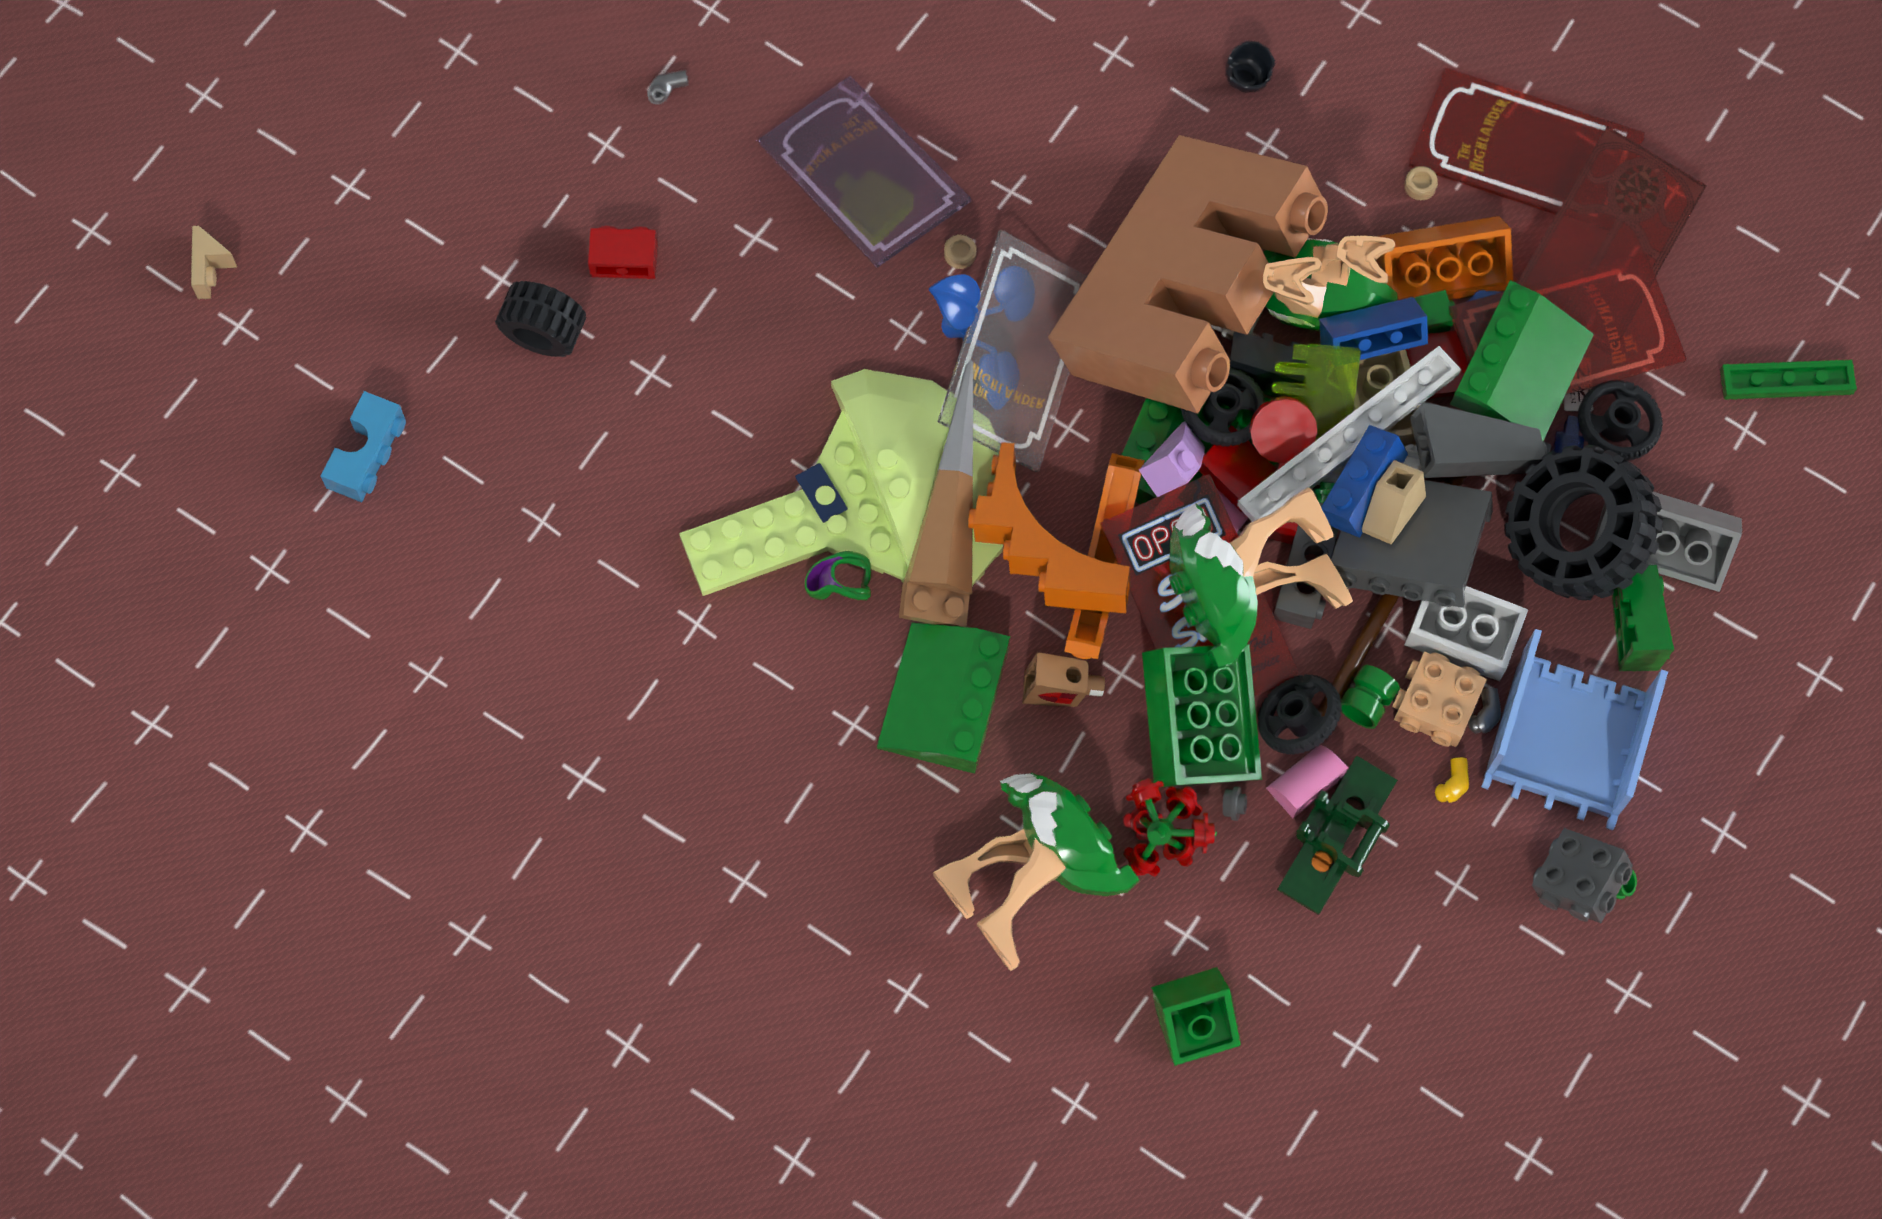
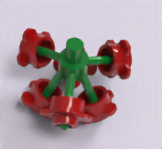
M1151 779L1139 780V782L1132 785V793L1126 796V800H1133L1136 808L1131 813L1124 815L1123 824L1135 831L1137 839L1149 840L1148 845L1143 843L1137 844L1134 849L1127 847L1123 852L1124 857L1128 859L1129 866L1136 875L1150 874L1151 876H1157L1159 874L1160 868L1156 865L1159 861V855L1154 849L1156 845H1164L1163 855L1167 860L1175 859L1179 861L1181 866L1187 867L1193 862L1192 856L1196 848L1202 847V854H1206L1207 845L1214 844L1217 831L1215 830L1214 823H1208V813H1203V819H1193L1191 829H1174L1172 822L1175 818L1187 819L1191 814L1199 816L1202 812V807L1197 803L1196 792L1191 787L1185 786L1184 788L1176 789L1170 786L1166 790V795L1169 797L1166 806L1170 814L1165 819L1160 813L1156 812L1154 803L1162 798L1159 788L1164 786L1163 781L1153 783Z

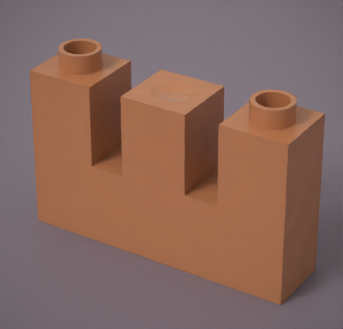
M1179 135L1048 336V339L1071 375L1198 413L1211 391L1216 392L1224 386L1230 371V359L1211 325L1247 335L1274 293L1266 289L1263 283V273L1268 261L1262 249L1296 258L1309 235L1319 233L1326 222L1328 213L1327 202L1322 197L1308 167Z

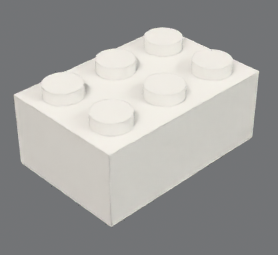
M1468 586L1464 590V608L1455 606L1445 607L1438 603L1421 600L1405 646L1421 652L1425 651L1429 654L1433 652L1442 654L1452 664L1460 667H1471L1481 675L1500 681L1509 664L1528 609Z

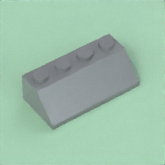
M1652 492L1655 496L1659 497L1662 509L1660 512H1657V516L1663 520L1662 532L1657 533L1656 542L1659 543L1656 554H1651L1646 563L1648 565H1657L1659 574L1720 592L1742 535V518ZM1604 503L1593 543L1600 537L1607 522L1606 503Z

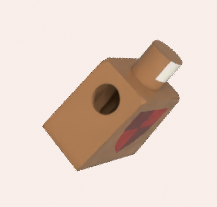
M1037 652L1024 671L1022 704L1076 707L1086 695L1103 696L1105 677L1088 675L1089 664L1085 660Z

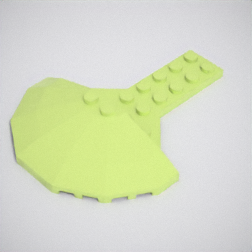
M867 369L831 381V387L842 412L816 464L820 463L848 507V510L839 515L831 516L828 521L823 523L803 489L679 533L702 595L711 594L827 551L833 554L842 551H853L863 554L870 560L872 570L881 574L887 573L904 582L931 496L957 399L953 398L951 393L932 380ZM973 410V424L994 435L988 419ZM973 430V508L976 509L978 495L987 496L988 483L995 480V475H992V460L994 455H999L1000 447L994 440ZM821 486L815 494L817 502L821 505L831 504L835 499V491L829 486ZM973 528L972 586L985 574V570L1003 550L1002 544L975 542Z

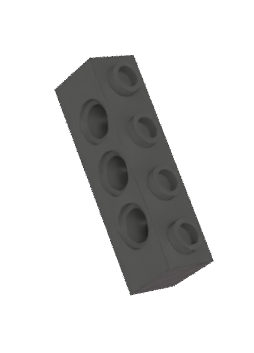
M1298 525L1286 566H1300L1308 562L1305 558L1308 554H1314L1318 557L1327 554L1331 559L1338 541L1336 539L1338 529L1331 527L1334 537L1316 544ZM1305 582L1281 585L1272 619L1311 629L1315 619H1322L1326 601L1320 599L1321 594L1315 587ZM1306 584L1311 587L1313 592L1311 594H1303L1297 589V586Z

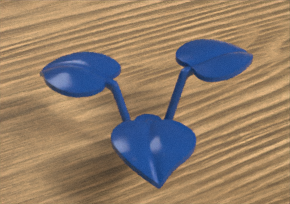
M1006 267L997 273L993 284V296L999 305L986 309L983 317L1002 310L1006 320L1009 322H1018L1027 316L1032 307L1034 290L1031 278L1026 270L1018 267ZM961 274L945 277L929 288L943 316L942 331L948 338H963L964 344H970L980 313L976 307L981 297L980 288L977 282L968 275ZM975 340L974 346L989 354L981 356L978 360L977 377L981 370L979 385L983 389V393L984 391L987 392V394L985 393V399L990 407L997 411L1003 407L1016 388L1018 382L1017 366L1009 353L999 352L996 354L993 347ZM983 374H986L987 376H989L988 381H986V380H987V377H986V376L983 377V382H984V384H987L986 386L983 385L982 382H981V376H982ZM992 379H993V384H992V385H994V382L996 381V385H995L994 391H992V388H993V387H991V389H989V386H990V383H991V380H992ZM999 384L1003 385V387L1000 386L999 393L997 394ZM1005 387H1007L1006 391L1012 390L1008 399L1004 398Z

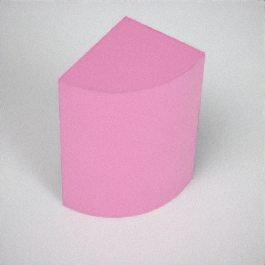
M1319 745L1267 786L1266 789L1288 814L1294 818L1315 801L1321 790L1326 792L1340 781L1348 767L1335 753L1325 746Z

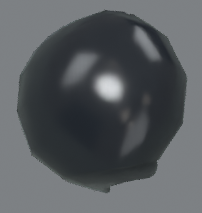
M1245 41L1237 45L1230 53L1226 61L1225 76L1233 88L1243 93H1256L1266 87V84L1270 81L1275 66V59L1268 47L1257 41Z

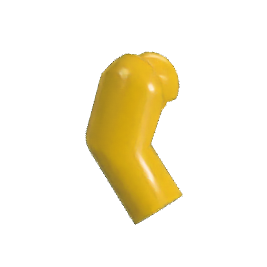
M1459 757L1450 760L1451 778L1445 784H1439L1435 788V796L1439 802H1456L1467 792L1469 788L1467 758Z

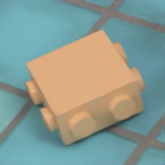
M1424 651L1420 661L1413 659L1405 678L1411 680L1407 691L1400 688L1392 707L1398 709L1394 720L1400 722V726L1407 731L1414 733L1420 731L1431 736V739L1439 745L1457 747L1487 679L1480 676L1481 674L1471 667L1463 666L1461 668L1450 663L1449 659L1442 654L1435 652L1429 654Z

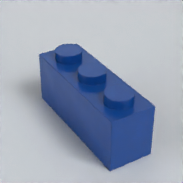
M1413 297L1319 319L1321 348L1334 366L1428 344L1427 315Z
M1372 425L1368 426L1321 507L1331 527L1356 537H1361L1363 533L1362 526L1377 482L1394 460L1404 463L1408 456V452L1398 435Z

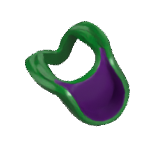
M842 551L819 560L810 568L806 575L804 584L807 594L817 600H824L833 592L851 599L868 600L871 597V589L868 587L871 576L870 560L865 555L853 551ZM839 564H852L864 568L861 588H849L840 584L835 578L836 566Z

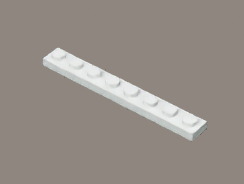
M1438 346L1238 500L1237 506L1252 522L1270 515L1282 507L1291 497L1307 487L1314 488L1350 459L1369 425L1385 431L1389 430L1460 374L1461 369Z

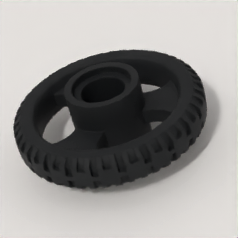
M1231 367L1227 381L1239 385L1245 391L1241 393L1237 387L1231 384H1224L1216 392L1211 391L1204 407V417L1210 425L1206 426L1196 413L1181 409L1183 419L1189 428L1192 429V432L1197 437L1200 436L1207 443L1211 442V444L1216 446H1235L1248 441L1251 438L1249 429L1251 422L1245 428L1236 432H1230L1228 426L1234 422L1240 410L1247 409L1255 413L1259 406L1266 402L1257 382H1254V379L1246 375L1245 372ZM1218 403L1226 404L1229 409L1221 408Z
M1610 380L1602 382L1588 391L1580 403L1577 418L1582 437L1588 442V445L1599 446L1605 451L1611 450L1630 461L1644 456L1656 445L1662 432V414L1660 408L1657 407L1658 404L1647 391H1643V388L1638 385L1635 386L1634 383L1628 381ZM1607 394H1614L1616 400L1610 405L1603 416L1591 413L1592 405L1598 398ZM1634 402H1637L1646 412L1649 420V431H1643L1637 426L1641 419V411ZM1615 417L1621 418L1625 424L1618 422ZM1601 432L1606 439L1613 442H1621L1628 438L1631 447H1619L1610 444L1600 437L1599 433Z
M1304 674V676L1291 677L1289 680L1281 682L1274 690L1272 689L1271 693L1267 695L1268 697L1264 699L1258 713L1257 724L1262 739L1273 750L1292 755L1295 753H1305V751L1308 752L1310 749H1314L1315 746L1318 747L1325 739L1327 740L1328 736L1332 734V731L1338 725L1337 722H1339L1342 712L1340 695L1335 687L1321 676ZM1319 691H1322L1327 697V710L1324 717L1321 716L1320 712L1311 702ZM1276 709H1277L1278 716H1274V713H1275ZM1289 728L1295 736L1300 738L1287 740L1278 738L1283 730Z

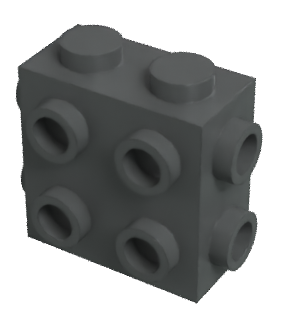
M1564 828L1559 838L1554 839L1549 855L1543 866L1536 870L1532 886L1539 897V902L1547 908L1557 910L1559 907L1569 911L1578 920L1587 922L1590 919L1601 924L1605 915L1613 910L1620 888L1629 881L1633 865L1624 849Z

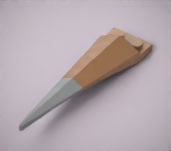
M972 360L965 365L931 496L902 585L899 618L935 625L967 626L969 598L972 594V528L968 527L970 508H973Z

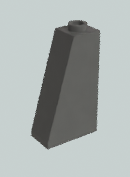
M1422 403L1410 417L1424 478L1526 474L1525 471L1533 463L1538 465L1543 461L1542 457L1547 454L1546 444L1542 441L1540 429L1432 403Z

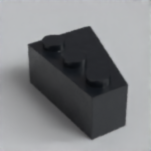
M1234 331L1228 356L1231 368L1241 370L1253 378L1254 382H1257L1261 391L1267 396L1296 397V399L1302 402L1321 401L1325 389L1329 358L1324 351L1293 341L1290 343V347L1273 342L1274 335L1265 332L1262 334V337ZM1226 380L1225 384H1231L1237 387L1240 390V392L1245 391L1239 385Z

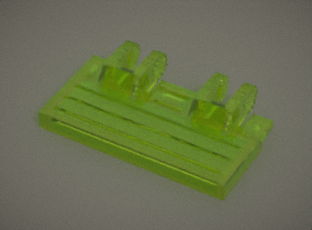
M1294 344L1292 359L1306 360V364L1292 362L1275 363V371L1278 373L1304 375L1303 384L1275 382L1273 383L1272 391L1279 394H1288L1287 397L1296 398L1308 406L1316 420L1317 435L1315 441L1353 412L1361 353L1360 348Z

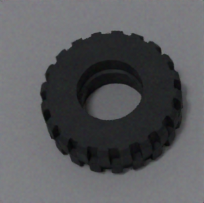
M1570 445L1564 447L1562 453L1558 454L1555 451L1547 453L1542 457V462L1538 465L1533 463L1526 469L1525 473L1527 475L1521 482L1517 481L1512 490L1515 492L1512 502H1507L1505 514L1509 515L1508 523L1504 524L1505 536L1511 539L1512 542L1508 545L1511 557L1519 561L1518 568L1526 576L1532 578L1536 584L1562 597L1591 600L1593 595L1600 598L1611 596L1614 593L1613 589L1617 587L1624 590L1633 583L1631 578L1637 573H1644L1649 566L1646 563L1651 554L1655 555L1659 543L1656 542L1657 533L1662 532L1663 520L1658 518L1657 512H1660L1662 508L1659 497L1652 493L1654 491L1653 484L1634 464L1611 450L1605 451L1599 446L1586 445L1581 449L1577 445ZM1589 494L1602 496L1607 507V522L1600 537L1583 550L1570 552L1564 549L1560 540L1559 527L1566 509L1582 496Z

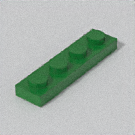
M1853 360L1723 364L1720 368L1724 400L1853 395L1857 390Z

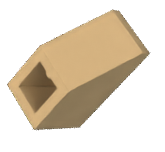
M1394 460L1376 484L1362 526V532L1392 545L1426 497L1424 472Z

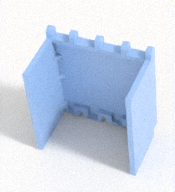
M1535 629L1523 649L1520 662L1516 668L1481 787L1488 789L1493 779L1513 786L1512 798L1518 799L1521 789L1546 797L1544 808L1551 810L1554 800L1578 807L1576 819L1582 821L1585 819L1587 810L1609 817L1606 828L1614 830L1619 814L1633 798L1668 671L1661 670L1646 692L1622 685L1618 695L1614 693L1616 682L1590 674L1587 683L1584 684L1581 683L1584 672L1557 664L1554 674L1550 673L1551 661L1535 656L1542 632Z

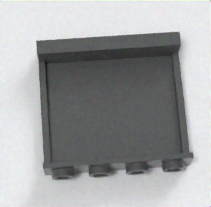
M1424 480L1426 497L1392 545L1365 533H1362L1359 538L1344 531L1340 532L1331 561L1347 589L1357 588L1380 595L1401 596L1412 601L1423 600L1438 603L1445 607L1455 606L1464 608V590L1485 522H1490L1493 513L1492 492Z

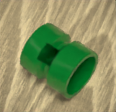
M1363 665L1354 679L1355 688H1348L1341 699L1342 713L1354 723L1368 729H1375L1385 713L1384 706H1390L1400 690V686L1393 677L1383 670L1371 665Z

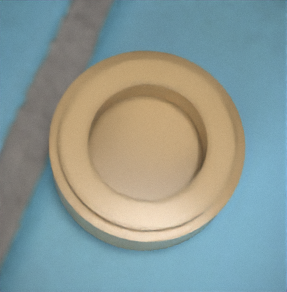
M1415 167L1407 174L1404 187L1407 194L1413 199L1426 200L1434 195L1438 185V178L1427 167Z
M955 235L949 238L944 247L946 262L957 269H964L972 265L976 259V245L974 241L965 235Z

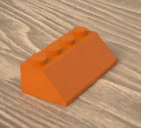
M1500 216L1376 236L1393 239L1396 244L1394 250L1381 255L1376 259V262L1387 274L1388 282L1386 284L1398 293V300L1446 290L1448 299L1451 300L1474 296L1476 292L1481 290L1504 291L1509 281H1513L1511 228Z

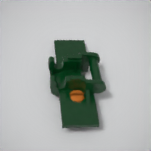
M1356 756L1331 799L1327 798L1329 795L1327 792L1321 790L1314 801V808L1306 821L1301 822L1296 831V837L1303 843V846L1277 890L1319 915L1344 871L1352 876L1360 877L1364 871L1362 866L1382 832H1387L1390 824L1379 816L1378 813L1398 780ZM1349 799L1358 800L1363 810L1354 809L1345 802ZM1358 824L1367 831L1350 859L1341 851L1352 830Z

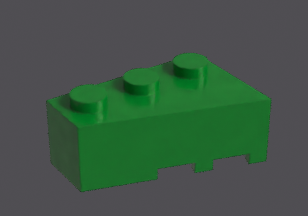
M1649 565L1643 574L1637 573L1631 578L1633 583L1624 590L1619 587L1613 589L1612 604L1619 671H1659L1674 651L1663 597V577L1659 576L1657 565Z

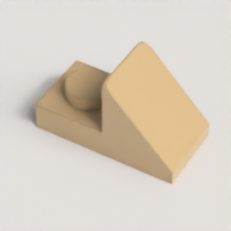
M192 226L191 286L198 299L211 298V286H216L215 269L235 268L237 265L232 254L200 226Z

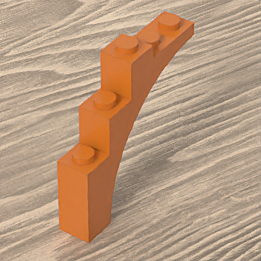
M1001 442L999 455H994L992 460V475H995V480L988 483L987 496L978 495L976 509L970 508L968 527L974 529L975 542L1004 545L1003 559L1009 560L1010 574L1040 576L1039 592H1044L1045 606L1126 614L1131 586L1130 566L1103 562L1081 554L1061 543L1045 530L1026 507L1017 487L1015 477V443Z
M1114 453L1111 454L1088 553L1089 557L1121 565L1124 548L1118 534L1130 529L1141 479L1139 469L1144 465L1145 460ZM1075 609L1064 652L1072 653L1073 656L1080 659H1098L1110 612Z

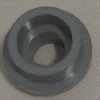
M1234 786L1233 790L1226 789L1224 792L1223 816L1231 817L1232 821H1238L1240 814H1246L1247 794H1242L1241 787Z

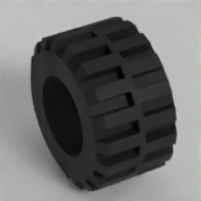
M520 281L510 285L495 324L508 339L527 350L546 356L566 357V355L572 353L587 317L583 308L567 294L541 283Z

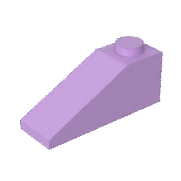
M1184 421L1144 463L1139 471L1155 495L1159 497L1186 484L1201 468L1205 446L1199 437L1192 432L1186 421Z

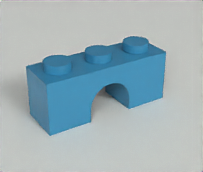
M366 391L363 392L350 417V421L355 432L368 437L367 443L356 452H345L338 448L334 449L321 474L322 481L327 489L359 502L363 501L366 493L370 494L373 491L377 482L376 474L380 466L385 465L391 455L390 446L395 436L399 437L405 427L406 419H404L405 417L399 404Z

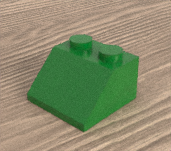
M1218 967L1151 987L1157 1017L1174 1066L1241 1046L1230 988Z

